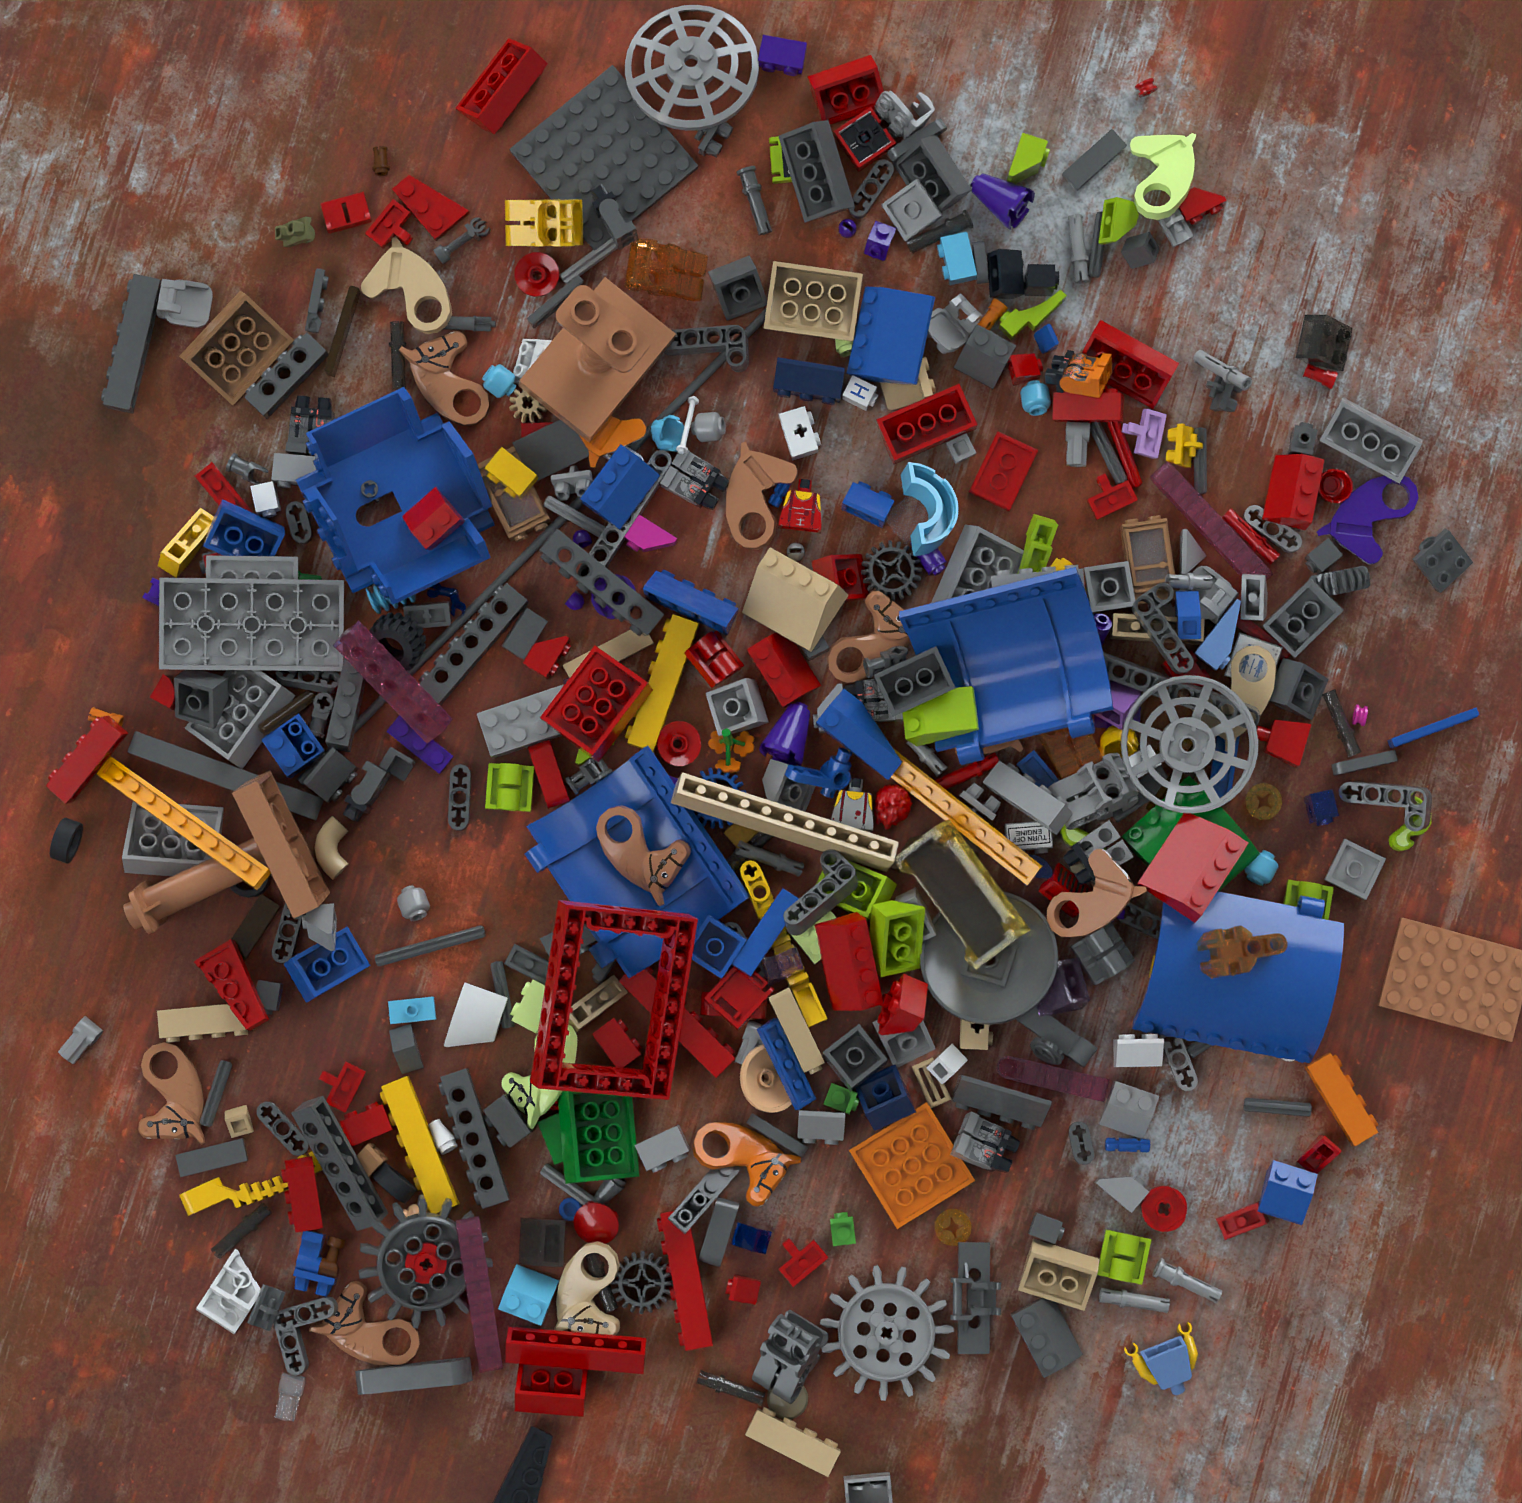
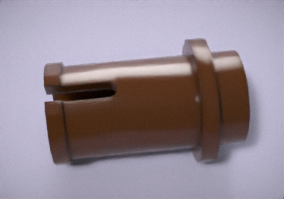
M376 146L373 148L374 166L372 170L376 176H386L388 171H390L387 158L388 148L386 146H379L378 150Z

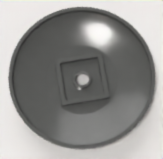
M1002 891L973 892L949 903L932 920L936 936L922 942V954L920 955L921 970L924 981L928 984V990L933 998L952 1015L976 1024L1006 1023L1030 1012L1043 1000L1050 990L1058 967L1057 942L1047 919L1034 905L1025 899ZM987 955L996 957V962L993 965L989 966L983 962Z

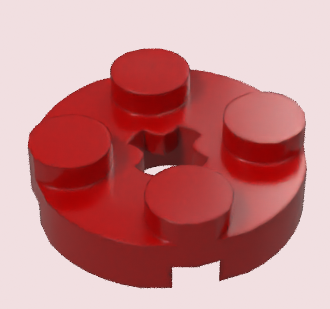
M1157 1186L1149 1190V1193L1141 1202V1214L1146 1224L1152 1229L1160 1232H1170L1179 1228L1185 1221L1187 1202L1182 1193L1177 1189L1169 1186ZM1160 1203L1170 1205L1167 1215L1164 1213L1159 1214Z

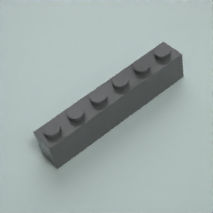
M133 274V279L128 281L127 293H129V296L122 306L124 317L122 323H119L117 327V336L119 338L117 345L114 344L111 356L114 359L112 366L108 367L106 375L108 385L107 388L103 389L101 401H104L103 405L108 409L134 413L157 315L156 310L161 287L160 279Z

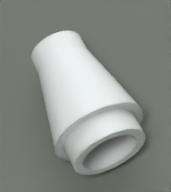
M440 1119L428 1125L436 1150L440 1151L442 1155L458 1146L455 1142L456 1138L443 1125Z

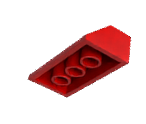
M508 38L455 109L483 130L495 135L502 128L508 116L516 109L523 96L529 92L535 80L542 75L548 63L532 47Z
M1102 320L1095 327L1082 351L1083 354L1089 357L1098 358L1101 357L1102 353L1111 354L1112 374L1107 384L1152 409L1156 406L1179 365L1173 359Z
M960 384L876 419L884 445L893 465L953 440L965 433L974 431L978 425Z
M854 912L815 924L832 1010L861 1011L882 1005L883 999L866 918L858 912Z

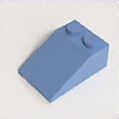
M1238 599L1232 603L1194 652L1196 657L1213 670L1218 668L1222 670L1231 660L1228 655L1232 649L1241 601Z

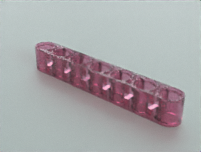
M1166 461L1150 476L1151 481L1241 578L1242 574L1266 575L1267 581L1273 576L1262 560L1172 464Z
M477 1216L456 1220L479 1372L485 1373L503 1369L480 1219Z

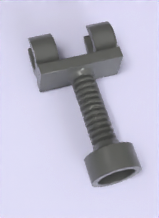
M479 217L473 218L470 224L464 225L468 231L462 234V236L445 247L439 245L433 249L442 264L451 259V252L457 250L458 247L460 248L469 239L474 238L480 241L482 239L481 236L489 235L491 228L486 229L485 223L487 222L480 221L482 219Z

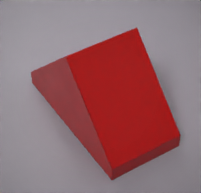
M1319 1135L1297 1162L1307 1171L1318 1174L1342 1150L1325 1135Z

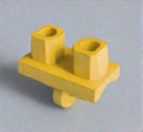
M1182 423L1177 424L1176 428L1168 429V441L1176 442L1175 450H1168L1166 452L1167 462L1184 468H1191V458L1196 457V450L1203 449V443L1197 442V434H1193V427Z

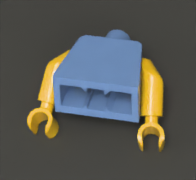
M1186 1322L1187 1332L1181 1330L1180 1324L1177 1326V1332L1184 1337L1183 1339L1181 1336L1140 1351L1142 1356L1138 1355L1139 1348L1135 1343L1133 1345L1136 1351L1133 1354L1128 1353L1126 1347L1124 1348L1125 1353L1132 1356V1363L1143 1379L1152 1385L1159 1384L1162 1390L1170 1388L1173 1395H1179L1185 1391L1183 1382L1192 1378L1191 1371L1195 1368L1198 1357L1194 1338L1190 1336L1192 1325L1189 1322Z

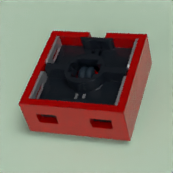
M869 107L836 129L833 135L858 172L887 154L896 145L888 130L881 128V120L872 107Z

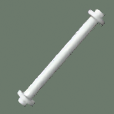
M696 396L688 398L690 405L680 445L676 447L680 454L687 453L688 450L686 442L695 405L699 403V399Z

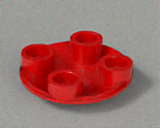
M588 1201L577 1210L574 1216V1228L579 1237L585 1242L592 1243L598 1241L606 1244L612 1241L618 1232L619 1216L616 1211L604 1204Z

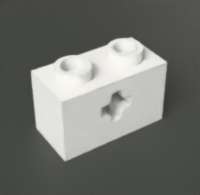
M805 406L779 414V420L792 461L818 453V446L821 445L818 433H813L811 427L814 424L811 411L807 412ZM798 428L806 431L804 432V437L801 438L799 434H796Z

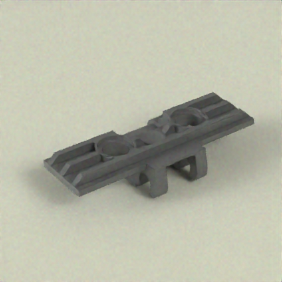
M958 1242V1277H951V1283H953V1315H950V1320H958L957 1354H990V1315H1001V1308L996 1307V1290H1001V1282H990V1242ZM972 1268H976L980 1274L976 1281L969 1278L968 1272ZM962 1283H967V1312L965 1314H962ZM977 1315L979 1324L977 1327L971 1328L968 1325V1321Z

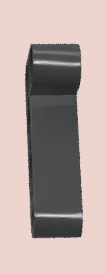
M739 325L672 330L676 334L675 339L664 352L669 356L726 352L727 362L733 371L743 372L749 366L748 337L744 329ZM735 334H741L742 338L739 341H731ZM712 336L720 337L717 343H709ZM692 337L697 338V342L694 345H687L688 339ZM738 355L743 357L740 363H732L734 357Z
M1159 583L1134 601L1132 611L1172 671L1178 675H1184L1192 669L1194 660L1160 611V608L1173 598L1174 591L1169 584ZM1157 590H1166L1168 598L1165 600L1159 599L1156 594ZM1138 602H1146L1149 605V611L1141 612L1138 609ZM1151 621H1159L1162 624L1161 631H1154L1150 626ZM1171 639L1175 643L1174 650H1167L1163 645L1164 640ZM1178 650H1180L1181 653H1179L1172 659L1171 655H1174ZM1179 659L1187 661L1185 668L1177 666Z
M1351 781L1342 784L1339 789L1340 798L1348 803L1404 807L1405 825L1411 831L1424 830L1430 824L1432 794L1425 787ZM1372 788L1378 791L1379 795L1376 800L1370 796ZM1348 789L1362 790L1361 794L1352 795L1348 793ZM1395 789L1401 793L1399 802L1392 798V793ZM1416 792H1421L1424 796L1421 804L1415 800ZM1416 814L1422 818V824L1419 827L1413 823V817Z
M830 849L821 854L820 862L826 877L784 912V922L787 931L791 935L803 934L857 888L858 879L855 868L837 851Z
M1038 1006L1022 1017L1015 1019L1040 1038L1043 1037L1057 1045V1048L1062 1050L1065 1056L1081 1067L1086 1066L1098 1049Z

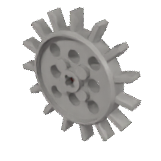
M874 1265L872 1272L875 1280L874 1285L863 1289L858 1279L851 1274L848 1276V1279L856 1294L848 1302L837 1294L831 1293L829 1296L834 1304L843 1308L840 1320L823 1318L820 1320V1325L826 1328H837L839 1340L827 1343L821 1349L823 1353H830L841 1349L846 1358L845 1362L837 1366L833 1371L836 1377L844 1374L850 1367H853L861 1374L855 1383V1393L859 1394L864 1389L865 1382L869 1378L880 1381V1399L886 1401L888 1382L901 1380L904 1392L910 1397L913 1395V1388L908 1380L909 1376L920 1371L927 1380L933 1382L936 1379L933 1372L924 1365L930 1354L936 1355L941 1359H949L950 1354L944 1349L934 1347L935 1334H949L954 1332V1328L947 1324L941 1326L934 1325L932 1313L943 1309L947 1303L943 1299L927 1306L920 1298L922 1293L929 1287L930 1281L927 1278L920 1282L915 1291H912L903 1286L906 1277V1267H900L897 1272V1280L893 1284L883 1283L881 1278L882 1272L878 1265ZM865 1299H870L874 1303L873 1309L869 1312L863 1311L860 1307L861 1302ZM885 1304H895L897 1307L895 1314L891 1316L886 1315L883 1311ZM911 1306L919 1309V1316L916 1319H909L906 1316V1311ZM861 1322H866L870 1325V1331L866 1335H861L857 1331V1326ZM883 1327L887 1329L892 1328L890 1332L891 1337L881 1336ZM908 1329L913 1330L916 1333L915 1339L912 1342L904 1341L902 1337L904 1331ZM858 1345H863L867 1349L866 1355L862 1358L856 1357L853 1353L854 1348ZM878 1350H888L889 1358L886 1361H879L876 1358ZM904 1352L912 1355V1361L908 1365H902L899 1362V1357Z

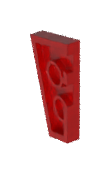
M411 175L405 177L392 188L393 192L435 241L470 213L466 208Z

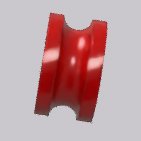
M1153 78L1146 79L1135 86V89L1140 92L1138 94L1140 98L1150 95L1158 89L1156 85H1153Z

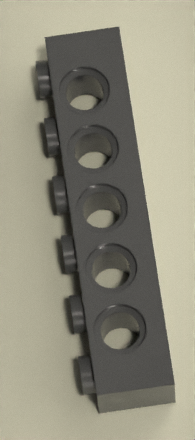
M555 529L539 549V552L542 553L541 559L549 565H552V563L560 568L558 572L568 580L572 577L578 582L576 586L585 594L588 591L595 596L594 601L603 608L607 605L613 610L612 615L620 622L627 621L631 625L629 629L636 635L641 636L643 634L648 636L664 614L560 530ZM565 549L570 553L568 562L560 561L558 557L560 550ZM579 564H585L588 568V573L584 577L579 576L576 572ZM597 578H602L606 583L602 591H598L594 587V582ZM615 592L623 595V602L620 605H616L612 601V595ZM633 606H637L641 610V616L638 619H633L630 616V609Z
M508 583L504 586L500 585L494 591L492 601L490 603L485 602L478 610L479 616L475 620L471 619L463 628L465 632L461 637L456 636L448 645L450 648L445 655L441 653L433 663L436 666L430 672L426 671L418 680L420 682L418 687L440 706L529 604L528 600ZM500 603H505L508 606L504 614L496 613V606ZM485 620L493 622V627L489 631L481 630V624ZM471 637L478 639V644L473 649L466 647V641ZM457 654L462 655V664L459 666L452 665V657ZM447 672L448 680L444 683L437 682L436 677L438 673Z
M466 1068L440 1077L442 1082L438 1083L442 1096L446 1095L449 1104H446L445 1107L449 1118L453 1117L455 1126H452L456 1140H461L462 1148H459L463 1162L467 1161L469 1165V1170H466L469 1182L474 1183L477 1190L473 1192L476 1204L481 1205L482 1209L510 1200L469 1069ZM458 1088L465 1092V1098L461 1102H457L453 1097L454 1091ZM465 1110L472 1114V1120L468 1124L463 1123L460 1119L461 1113ZM471 1132L479 1136V1142L475 1146L470 1145L467 1141V1137ZM481 1154L485 1156L486 1164L484 1167H477L475 1165L474 1158L476 1155ZM489 1176L492 1178L493 1187L491 1189L482 1187L481 1180L483 1177Z
M320 1096L303 1102L291 1114L354 1227L358 1231L372 1227L371 1222L374 1219L382 1221L389 1213L324 1096Z

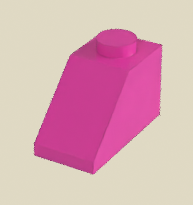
M641 515L637 516L624 536L627 541L626 545L636 552L639 549L647 552L670 547L678 542L676 537Z

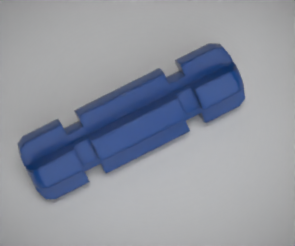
M777 484L774 494L771 495L768 503L778 508L783 501L782 497H785L791 484Z
M1108 1137L1105 1140L1106 1151L1118 1149L1120 1152H1137V1150L1149 1152L1150 1140L1140 1139V1141H1137V1138H1119V1140H1116V1138Z

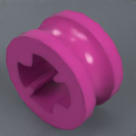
M1355 705L1352 717L1353 725L1360 723L1361 726H1365L1368 706L1360 708L1359 705Z

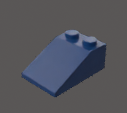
M347 926L336 932L335 951H330L317 943L286 961L284 966L305 1002L308 1003L366 969L370 964Z

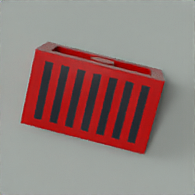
M1060 863L1056 864L1052 877L1041 884L1039 892L1050 901L1061 892L1087 893L1093 890L1086 883L1080 885L1075 875ZM1072 901L1066 902L1061 907L1072 918L1079 914L1077 905Z

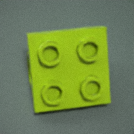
M489 763L485 809L531 812L534 766Z
M1288 879L1283 904L1297 907L1298 899L1301 895L1322 899L1325 902L1322 919L1328 920L1334 887Z
M1105 1229L1097 1275L1142 1285L1151 1239Z

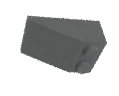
M1310 578L1264 622L1263 627L1295 658L1344 609Z

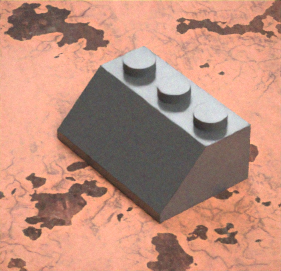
M936 134L920 139L893 163L906 185H909L916 179L921 181L941 213L972 191V188Z
M936 646L873 675L892 717L955 689Z
M1039 1298L1010 1313L1044 1378L1061 1370L1083 1355L1056 1302Z

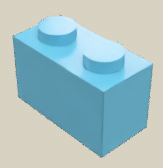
M962 232L941 237L940 244L937 245L939 258H943L945 266H942L944 280L948 279L949 285L976 280L977 272L968 233Z

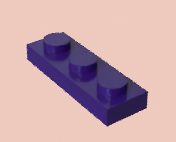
M401 714L386 731L439 774L442 773L454 758L453 755Z

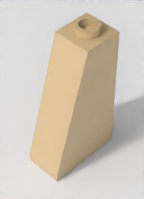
M790 988L768 997L804 1073L809 1071L811 1075L821 1070V1064L825 1062Z

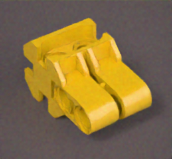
M581 199L505 200V221H520V225H505L506 246L583 245Z

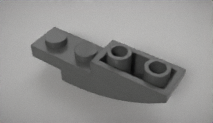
M738 1166L710 1169L669 1216L668 1220L686 1234L741 1169Z

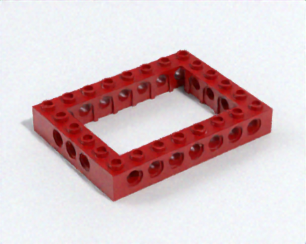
M558 900L530 1083L538 1089L669 1100L698 919L685 913ZM584 926L597 932L600 929L610 930L616 934L629 932L638 936L648 934L663 938L643 1069L562 1062L566 1056L564 1048L566 1036H569V1030H567L569 1016L573 1012L571 1004L573 991L576 990L577 986L575 985L577 967H580L578 959L580 946L584 941L582 939Z

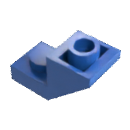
M1175 591L1177 636L1180 639H1201L1199 592Z

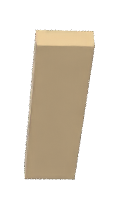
M629 630L598 646V648L620 662L654 643L649 634L648 636L643 634L638 636ZM589 652L563 665L569 678Z

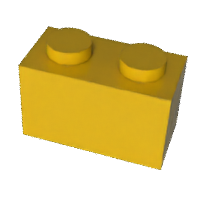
M503 447L499 449L485 467L488 473L486 477L496 485L498 482L506 487L504 491L512 498L518 496L522 500L539 479L537 474Z

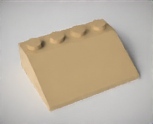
M773 261L764 329L853 341L863 274Z
M769 548L757 567L742 613L812 652L848 597V594L836 583L780 552Z

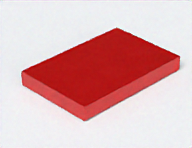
M997 431L969 493L1010 512L1038 450Z

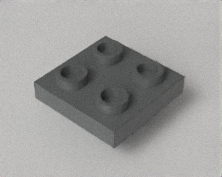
M1444 529L1436 537L1431 536L1422 541L1419 545L1420 552L1412 559L1433 588L1439 593L1445 590L1473 564V561L1447 529Z

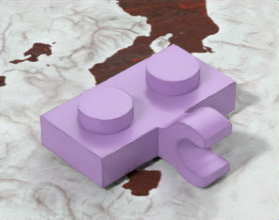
M1143 409L1140 425L1131 422L1128 424L1123 423L1122 433L1137 435L1135 454L1152 459L1158 458L1167 414Z

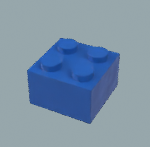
M708 915L695 935L692 960L722 979L748 939L716 918Z

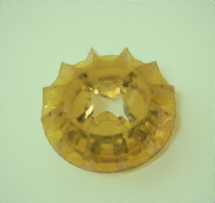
M1267 783L1257 784L1249 789L1245 797L1246 808L1251 816L1260 820L1270 819L1281 809V794L1273 785ZM1270 794L1267 803L1271 808L1264 805L1257 809L1260 801L1256 795L1263 798Z
M945 1210L936 1219L935 1233L944 1244L958 1246V1242H965L971 1234L970 1219L961 1210ZM951 1217L955 1224L963 1225L956 1229V1237H954L951 1231L943 1230L950 1226Z

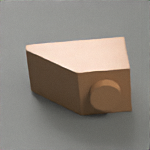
M374 1143L367 1144L357 1155L369 1178L384 1162L386 1163L389 1160Z

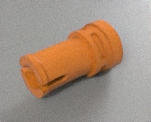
M994 298L978 325L990 331L999 317L1001 318L1008 310V307Z
M92 707L89 714L92 715L88 716V721H94L97 717L110 716L121 727L124 722V716L115 713L110 714L95 707Z

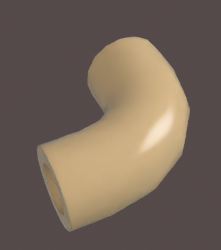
M333 816L324 823L318 832L314 847L317 862L332 880L348 866V863L340 856L337 849L339 841L348 830Z

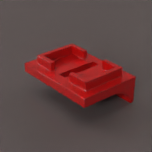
M364 191L320 203L329 234L372 222ZM346 203L351 220L350 223L346 222L342 204Z

